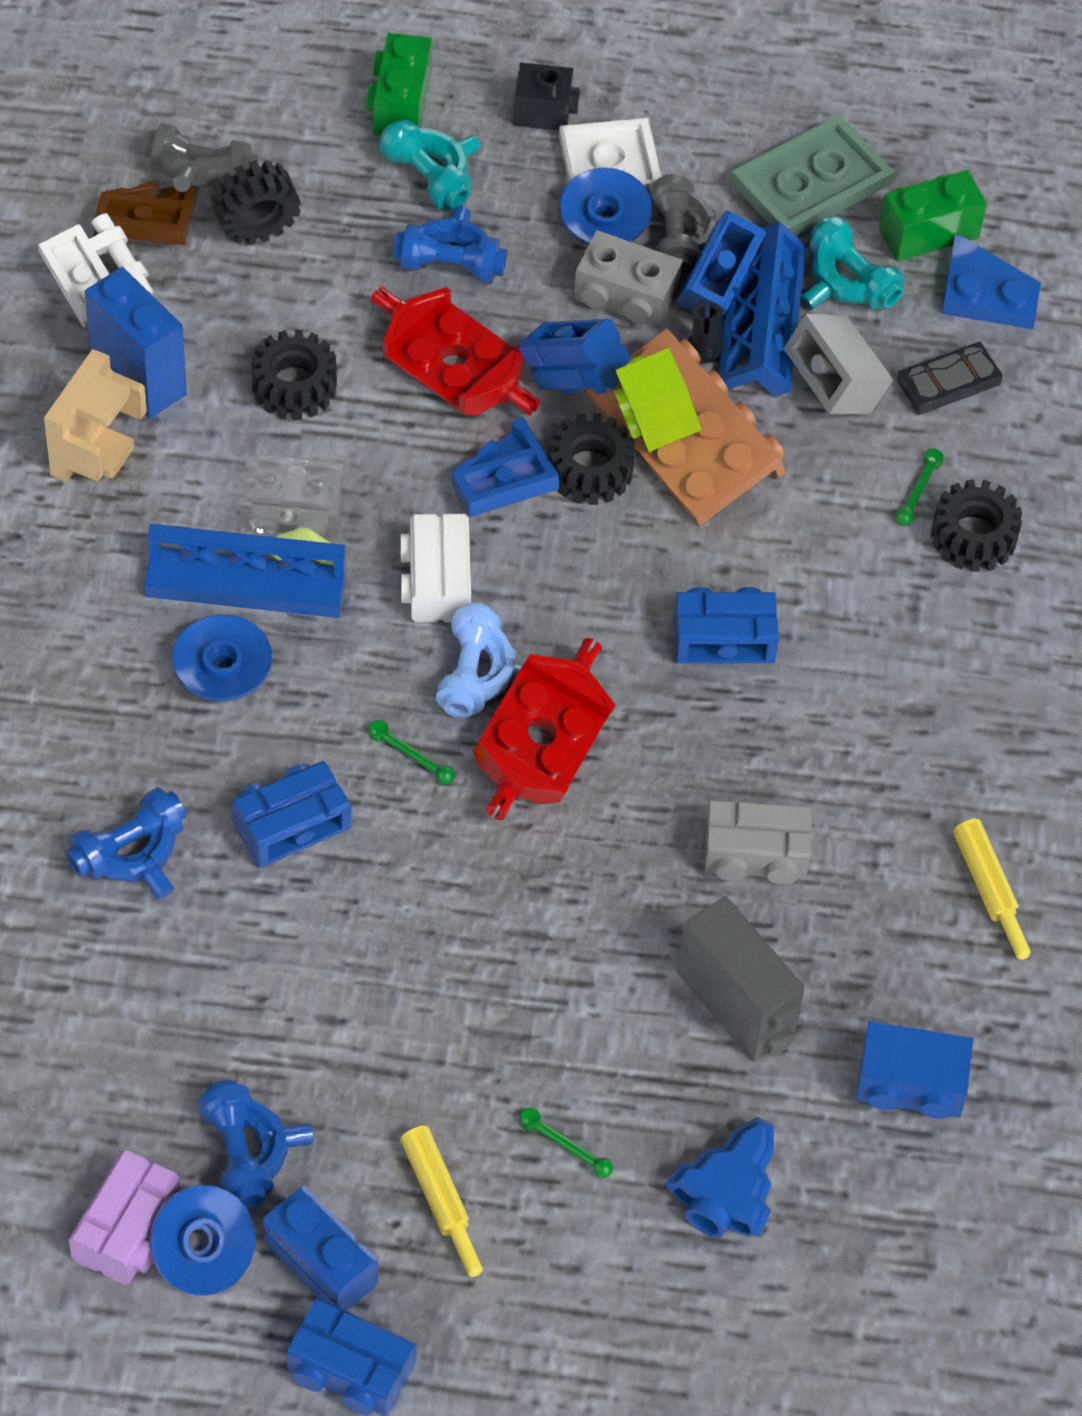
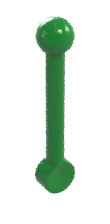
M933 448L926 451L924 457L925 467L905 506L899 508L895 514L898 524L906 526L910 525L914 520L913 509L933 470L940 468L944 455L940 450Z
M375 720L369 725V736L373 741H386L434 773L437 781L442 785H449L454 781L455 772L452 767L438 765L390 733L388 724L385 721Z
M526 1108L521 1112L520 1125L524 1130L539 1131L593 1167V1172L597 1177L603 1179L608 1178L612 1174L614 1166L610 1159L605 1157L597 1158L543 1122L537 1109Z

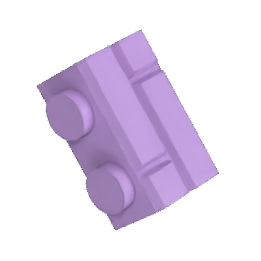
M127 1150L121 1151L69 1238L71 1258L75 1262L96 1272L101 1271L103 1275L119 1283L129 1285L137 1270L145 1273L153 1263L150 1250L151 1228L162 1205L171 1196L181 1191L180 1177L175 1172L158 1164H151L147 1159Z

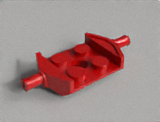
M379 286L378 290L376 289L370 299L371 303L391 315V323L383 340V356L462 414L478 416L498 403L504 405L508 401L520 408L528 416L538 409L541 399L535 397L519 385L526 362L519 349L521 343L514 348L451 303L450 289L444 287L410 298L408 301L400 300L384 286ZM450 355H458L463 357L466 362L462 365H448L443 359Z
M584 638L573 660L530 654L474 747L473 753L479 768L497 783L495 786L497 791L485 808L486 813L492 816L498 805H500L494 819L504 820L514 800L517 801L519 797L538 804L559 803L569 789L571 781L605 721L615 708V703L590 672L591 666L602 651V646L599 642H596L591 651L588 652L594 639ZM541 726L546 729L551 736V743L542 745L533 741L529 736L528 727Z

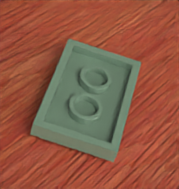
M839 114L733 170L730 183L769 225L780 221L797 236L815 226L821 220L830 218L893 184L895 172Z

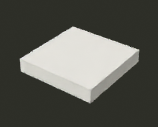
M648 118L559 127V140L568 182L577 175L591 169L614 168L636 177L649 193L651 184L661 177Z

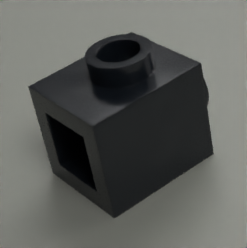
M520 62L515 92L513 126L559 131L560 126L568 125L569 114H578L581 87L572 86L573 68Z

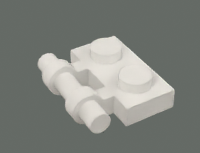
M107 213L99 215L92 221L98 235L88 239L81 225L78 224L38 244V251L84 329L88 327L84 290L109 275L99 255L110 253L118 268L123 266L151 294L154 293L146 279L149 275L141 261H135L125 244L128 238L120 226H114Z

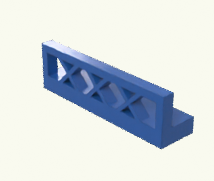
M780 221L763 227L766 234L760 244L762 250L751 262L726 311L723 334L724 350L720 358L719 376L725 382L728 390L757 380L775 397L791 391L793 362L783 348L798 327L806 246ZM756 278H759L756 288L744 300L745 291ZM754 314V321L743 335L740 336V328ZM750 350L749 364L736 369L737 363Z
M150 524L148 532L150 559L144 585L145 597L340 618L346 580V545ZM161 543L178 544L184 549L162 547ZM214 549L228 550L233 554H220L214 551ZM262 555H277L282 560L277 561L275 559H267ZM310 560L334 561V566L315 564Z

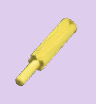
M979 819L964 821L954 828L953 834L990 918L995 922L1000 920L1016 958L1026 959L1031 951L1015 917L1017 913L1015 909L1019 906L984 827Z
M428 1126L415 1127L404 1133L400 1138V1142L404 1147L443 1236H451L468 1276L476 1277L481 1274L483 1268L465 1229L469 1226L467 1222L469 1220L468 1215L433 1139L430 1128Z

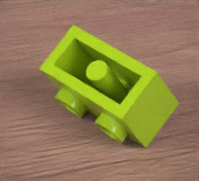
M670 348L650 356H638L630 360L626 366L616 370L622 388L615 390L614 394L632 438L636 439L642 436L649 452L702 430L687 386Z

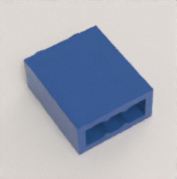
M123 266L85 289L90 352L94 349L109 355L110 368L113 372L144 385L147 410L145 415L151 419L186 396L183 325Z

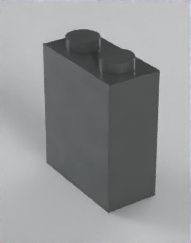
M726 895L686 920L683 927L677 967L679 976L753 1063L767 1053L774 1056L784 1051L795 1039V1030L805 986Z

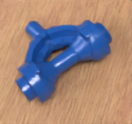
M457 206L453 210L452 217L435 219L421 226L407 224L405 232L398 231L394 243L393 259L401 260V269L409 271L419 270L420 266L435 261L462 265L481 283L493 284L495 276L503 277L507 249L500 248L499 238L488 237L480 227L469 221L471 211L467 207ZM455 242L459 246L451 245V243Z
M156 787L147 792L139 802L141 807L133 819L110 832H91L90 829L80 830L69 837L71 848L67 849L65 854L72 869L79 877L87 875L91 880L96 881L105 876L114 880L130 881L131 883L144 879L157 900L165 898L174 891L175 888L161 868L167 864V860L173 851L176 835L183 831L182 819L186 818V811L182 802L173 791L166 793L161 788ZM150 836L148 845L140 853L127 856L117 854L119 849L140 837Z
M222 1080L207 1087L206 1093L201 1095L198 1100V1107L203 1120L207 1124H212L222 1134L229 1159L226 1170L220 1174L219 1188L235 1195L247 1209L262 1204L266 1200V1196L274 1189L273 1178L281 1170L288 1148L313 1144V1130L310 1124L283 1127L278 1114L273 1113L263 1104L253 1100L250 1090L233 1080ZM244 1126L249 1129L251 1128L260 1141V1153L256 1159L249 1154L243 1131Z

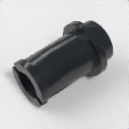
M701 302L693 307L692 335L688 338V341L701 358L700 363H712L718 359L724 350V341L720 337L723 311L718 304L710 302V316L705 317L706 302Z

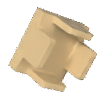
M92 349L44 417L50 475L65 482L69 481L74 472L97 482L102 476L114 478L135 447L133 438L112 430L107 426L112 423L119 411L137 419L143 418L147 412L145 387L139 382L113 372L110 368L109 355Z

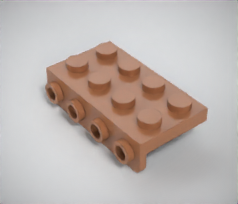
M667 328L630 357L634 359L642 355L650 356L670 348L687 386L702 430L651 452L648 451L643 437L640 436L634 439V450L700 527L770 473L777 479L783 476L786 472L781 458L786 454L772 434L767 433L762 436L754 427L757 421L742 401L736 404L731 401L726 395L729 392L728 387L718 373L713 369L706 372L699 365L698 362L701 361V358L693 345L686 338L678 341ZM621 383L614 389L602 394H596L593 389H585L589 400L607 420L609 417L617 420L616 430L622 425L628 429L614 394L615 390L622 388Z

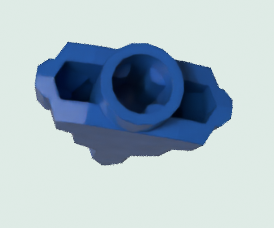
M759 1117L754 1118L735 1129L723 1147L706 1148L694 1163L682 1162L666 1181L665 1187L677 1200L688 1207L685 1217L694 1228L716 1238L722 1237L727 1229L746 1237L761 1236L771 1212L765 1203L771 1188V1182L765 1169L773 1157L774 1125Z

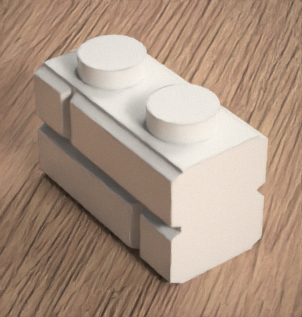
M414 514L410 517V534H400L401 563H410V574H401V603H411V620L415 623H433L439 620L451 622L453 614L458 608L471 604L469 517L466 514H443L441 517H438L436 514Z

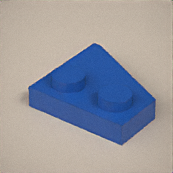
M955 235L942 314L1033 329L1041 282L965 237Z
M524 417L517 418L511 423V432L500 442L497 443L491 439L479 449L478 454L474 458L466 460L451 472L452 486L470 517L559 489V475Z

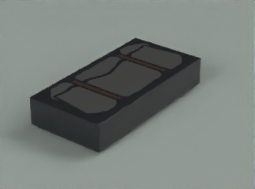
M981 341L903 369L898 372L897 382L917 413L922 415L1000 386L1003 374Z

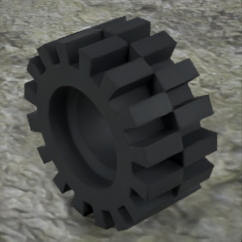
M257 160L249 162L248 169L244 170L242 165L234 168L235 175L231 176L229 173H226L221 177L224 184H215L213 188L215 194H211L212 207L225 236L229 240L233 238L235 243L241 244L245 239L248 245H253L256 243V239L260 237L262 242L270 241V234L275 233L277 237L284 233L282 226L285 225L291 228L295 223L293 217H299L300 198L287 170H284L283 166L279 163L273 166L272 161L264 160L260 167Z
M296 329L295 337H288L287 330L278 332L279 340L277 341L272 335L264 339L265 347L260 344L256 347L255 357L252 356L251 361L252 390L255 392L257 403L261 404L264 402V410L269 414L277 408L278 418L285 420L288 412L294 413V420H302V412L307 411L311 418L318 415V406L323 410L329 407L330 398L334 400L337 387L336 355L334 351L330 352V344L326 340L318 344V335L312 332L305 339L303 338V330ZM295 367L311 372L312 376L304 381L288 382L278 378L276 374L284 369Z
M585 413L578 414L576 424L568 418L563 421L562 429L556 427L554 430L553 438L550 439L548 458L559 475V493L565 498L570 492H573V502L581 504L584 496L590 497L589 505H598L599 496H603L605 502L608 503L613 501L614 491L621 496L626 491V484L630 485L634 468L635 442L632 436L628 437L629 430L624 425L616 430L617 420L609 417L607 422L603 423L601 422L602 414L593 413V421H586ZM584 451H595L605 455L610 461L602 466L588 467L576 462L573 456Z
M970 479L966 480L964 489L957 482L951 485L950 493L946 490L942 493L940 501L937 502L931 537H934L933 545L936 551L943 549L941 557L946 562L955 557L954 567L962 570L964 563H970V572H979L980 565L985 564L986 570L990 571L995 569L997 561L1003 565L1008 561L1009 554L1013 555L1022 525L1021 507L1015 508L1017 499L1013 494L1004 498L1006 488L998 485L996 490L993 491L989 489L991 481L983 480L981 487H975V480ZM966 517H977L989 522L995 530L988 534H975L965 530L958 521Z

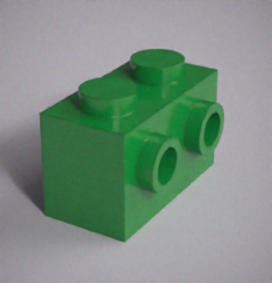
M388 32L384 50H376L373 76L378 77L377 84L369 83L366 110L374 111V136L381 137L382 132L389 124L406 119L411 120L421 128L431 78L432 38Z
M968 169L950 175L943 174L933 180L912 186H901L885 193L878 229L896 261H903L953 246L955 235L963 236L970 241L980 238L987 201Z

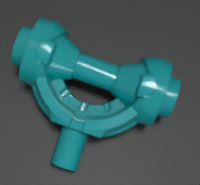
M408 119L392 122L384 129L379 145V151L382 156L389 162L396 163L397 165L404 163L413 165L427 179L429 198L439 210L454 209L457 206H462L468 200L471 194L472 178L468 174L467 160L469 155L478 152L481 148L480 141L475 135L455 141L453 137L442 132L419 128ZM430 156L441 160L444 166L438 165Z
M842 217L825 218L818 222L810 233L809 249L814 254L813 272L817 284L801 296V300L809 310H814L829 297L837 303H866L874 310L883 307L890 308L900 300L904 293V274L891 265L883 267L871 264L855 249L852 241L854 234L850 225ZM835 261L843 262L859 277V280L852 281L841 276L835 267Z

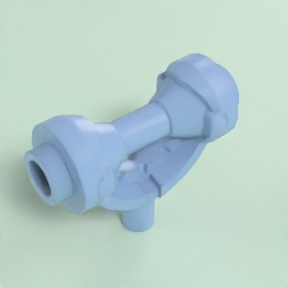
M471 603L458 608L454 612L451 628L453 636L458 638L461 647L458 666L451 675H446L437 687L436 701L449 715L458 718H466L481 712L486 701L505 693L509 683L514 681L523 666L514 663L516 650L510 645L507 637L500 630L501 619L490 607L481 603ZM484 649L490 656L491 668L486 676L478 678L476 671L480 652Z

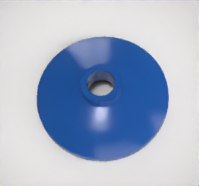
M595 168L585 171L568 183L561 196L560 214L565 227L575 238L588 245L596 231L632 242L645 231L651 218L652 204L647 189L636 177L619 169ZM606 213L612 217L603 218L598 215Z
M212 615L190 624L179 635L172 653L173 668L180 683L191 693L208 700L230 701L252 693L263 684L271 670L272 649L265 633L251 621L234 615ZM219 664H227L230 666L228 668H216V666Z
M192 1186L171 1196L158 1211L150 1233L151 1256L159 1274L175 1289L197 1296L217 1294L234 1285L246 1272L255 1249V1230L247 1208L235 1195L215 1186ZM198 1229L203 1235V1242L198 1249L194 1250L189 1244V1236L194 1230Z

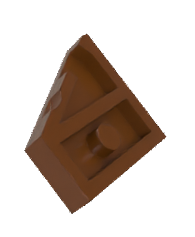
M158 181L139 184L134 188H118L103 191L100 195L95 218L107 213L114 226H120L126 237L130 240L186 245L199 186L191 185L187 191L180 192L174 186L160 189ZM94 228V236H96L98 233Z

